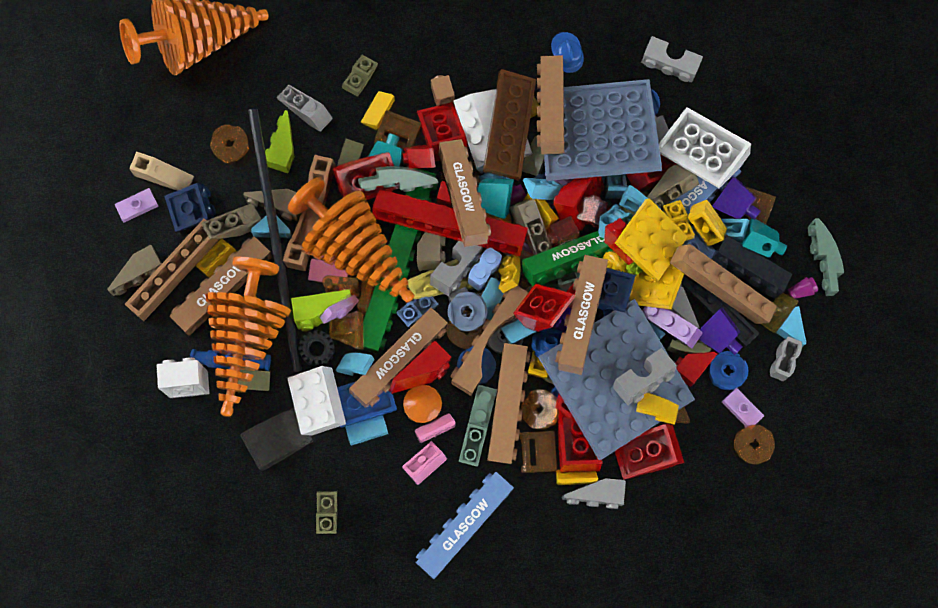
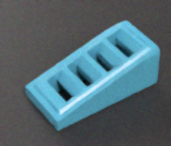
M629 185L619 205L636 213L644 200L648 198Z

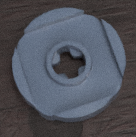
M462 292L457 294L452 302H450L448 317L451 323L462 331L476 330L485 323L487 306L482 296L473 292ZM466 306L472 309L469 317L463 313V310H466Z

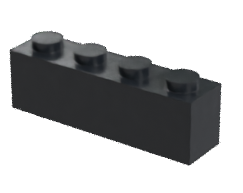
M728 235L718 244L711 258L717 264L733 273L734 276L740 277L751 286L760 289L766 295L775 299L785 291L792 276L788 271L758 253L743 247L741 243Z

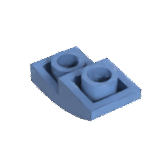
M432 296L423 297L408 302L396 313L409 328L430 308L434 310L439 304Z

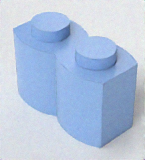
M491 247L486 249L481 255L480 262L471 269L468 284L478 291L482 290L487 285L490 276L498 270L502 255Z

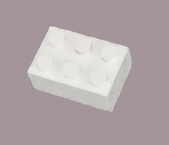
M184 358L183 362L164 360L163 364H157L158 388L168 397L175 398L209 394L208 371L195 358Z
M320 366L288 378L301 435H315L346 424L332 368Z

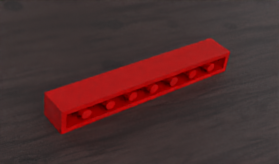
M379 189L372 212L376 219L462 241L454 208ZM486 217L485 221L486 224L490 225L491 235L488 236L487 244L478 246L491 247L496 251L520 257L528 228L519 224L504 222L500 219Z

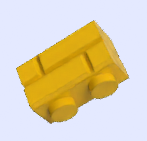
M704 200L691 206L688 219L694 224V228L706 245L711 246L723 241L727 227L709 201Z

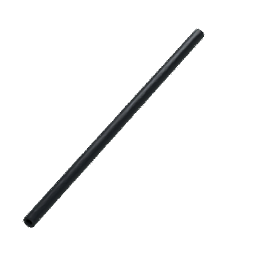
M250 109L248 112L274 263L279 266L277 280L281 303L291 310L289 316H286L284 320L293 373L302 372L303 368L286 269L283 262L284 258L258 109Z

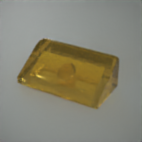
M782 293L773 302L777 308L770 322L761 324L775 333L799 301Z

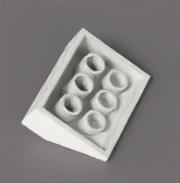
M496 89L469 94L454 100L473 160L480 174L484 173L483 166ZM528 139L524 157L533 154Z
M686 108L659 143L661 155L720 188L750 155L751 143L693 110Z

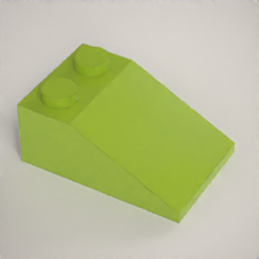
M350 289L291 298L294 321L298 330L310 331L313 330V327L321 325L323 322L319 317L329 306L351 297Z

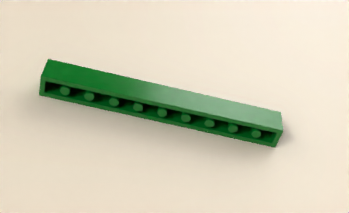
M414 168V169H417V170L426 172V173H428V174H430V175H432V176H434V177L436 178V174H435V173H431V172L424 171V170H421V169H418V168ZM438 183L433 184L431 188L415 187V190L406 192V195L432 203L433 198H431L433 191L436 192ZM396 224L389 243L392 249V254L389 257L393 258L395 256L398 261L395 268H401L403 275L398 280L400 281L403 278L407 279L409 276L410 268L408 265L410 260H414L416 254L414 247L420 241L422 233L419 232L420 230ZM381 284L376 285L356 342L357 348L379 354L380 350L385 349L387 343L385 335L386 332L391 331L393 324L391 317L392 314H396L399 303H396L398 296L390 295L393 287L387 291H382L379 289Z

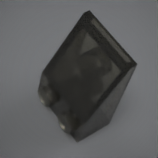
M295 408L259 423L240 434L261 471L266 470L314 442L310 435H301Z

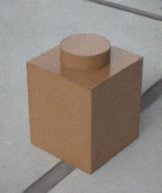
M439 75L432 79L431 89L436 106L450 102L454 103L455 95L449 75Z

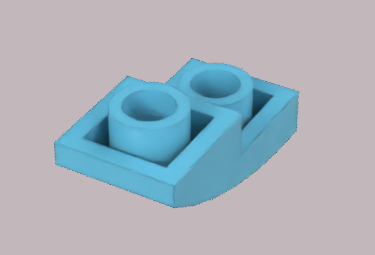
M363 353L345 354L336 371L351 376L354 373L366 375L374 358L372 355Z

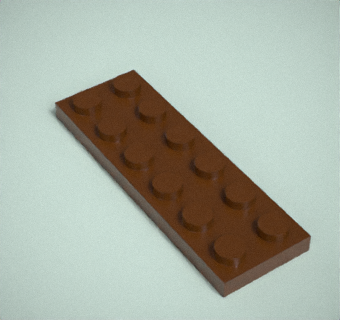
M503 69L500 70L483 166L484 172L517 181L520 180L536 79Z

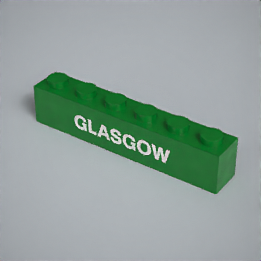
M598 231L523 259L522 273L532 287L535 284L544 285L567 274L577 272L579 261L583 262L585 255L603 258L605 253L613 250L604 243V238L600 237Z

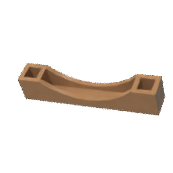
M315 155L309 172V181L316 177L323 179L325 187L318 200L325 206L334 176L332 168L336 167L331 158ZM310 207L301 213L294 234L288 243L283 259L288 268L306 271L310 255L303 253L301 250L303 247L301 246L307 234L313 230L312 227L320 219Z
M516 286L503 294L502 297L505 299L502 304L498 303L492 311L494 314L493 318L486 320L482 327L483 333L481 336L477 335L471 344L474 347L470 352L466 351L461 361L463 364L460 368L456 367L450 377L453 378L452 385L472 396L482 380V355L489 339L500 327L517 318L513 312L526 297L527 291Z

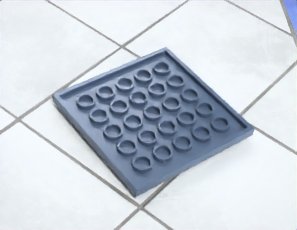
M650 80L564 87V154H544L546 181L662 171Z
M635 299L628 302L625 313L615 310L594 323L582 375L558 370V363L555 360L557 351H562L563 344H558L538 356L599 460H602L661 422L655 420L656 416L636 412L638 402H632L627 405L613 389L615 379L630 369L637 376H649V373L644 368L646 358L661 348L667 354ZM675 369V376L668 382H661L660 386L650 394L665 398L679 405V410L695 399L678 370Z

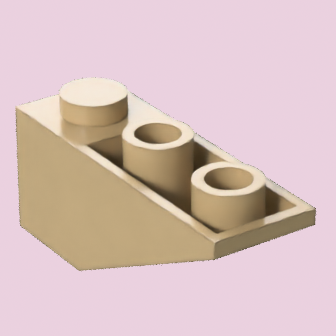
M136 152L129 168L136 177L177 191L190 186L194 176L139 152Z

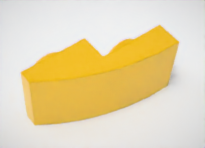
M681 200L663 205L664 213L688 236L686 241L694 239L695 234L688 222V214Z
M507 255L501 260L498 272L502 277L498 288L502 293L518 286L521 271L519 256Z
M645 393L644 397L637 404L636 412L656 416L655 420L675 424L679 405L657 395Z

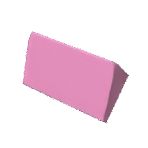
M311 259L308 280L346 287L348 274H346L345 270L335 268V265L331 266L322 260Z
M446 414L415 429V433L420 443H423L454 428L456 423L450 414Z
M431 441L404 464L402 468L416 484H420L443 464L447 458Z

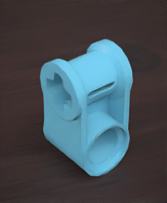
M614 205L600 216L599 236L604 238L605 226L619 218L628 225L633 215L621 210L619 205Z

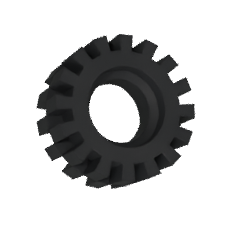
M314 330L313 333L310 331L307 336H303V340H300V355L308 365H313V367L323 366V364L327 365L329 360L333 359V354H335L332 338L323 331L318 332V330ZM314 342H321L324 345V352L319 356H314L310 353V346Z

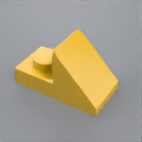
M533 350L528 375L546 379L548 373L539 358L535 356V351Z

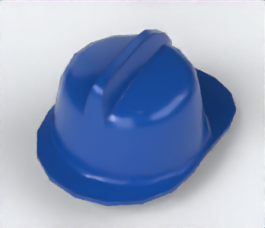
M568 32L557 34L551 43L553 55H563L564 72L573 73L578 71L584 62L578 38Z

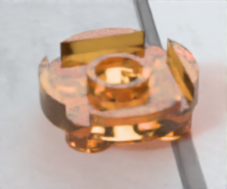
M223 125L217 128L210 141L214 155L225 163L241 159L249 150L247 135L238 126ZM227 140L234 141L232 147L225 146Z
M463 310V313L469 317L472 311ZM449 320L446 327L448 339L461 349H469L473 346L471 344L477 335L481 336L483 333V325L476 330L469 331L468 335H465L464 332H461Z
M541 389L530 392L527 399H524V402L521 404L523 420L535 429H546L556 424L559 410L554 407L557 397ZM542 404V407L544 409L543 412L540 414L536 410L537 408H540V405Z
M756 424L745 426L736 434L734 440L736 453H738L742 460L751 464H760L768 461L775 447L772 432ZM754 439H757L759 446L753 450V447L750 446V442H753Z

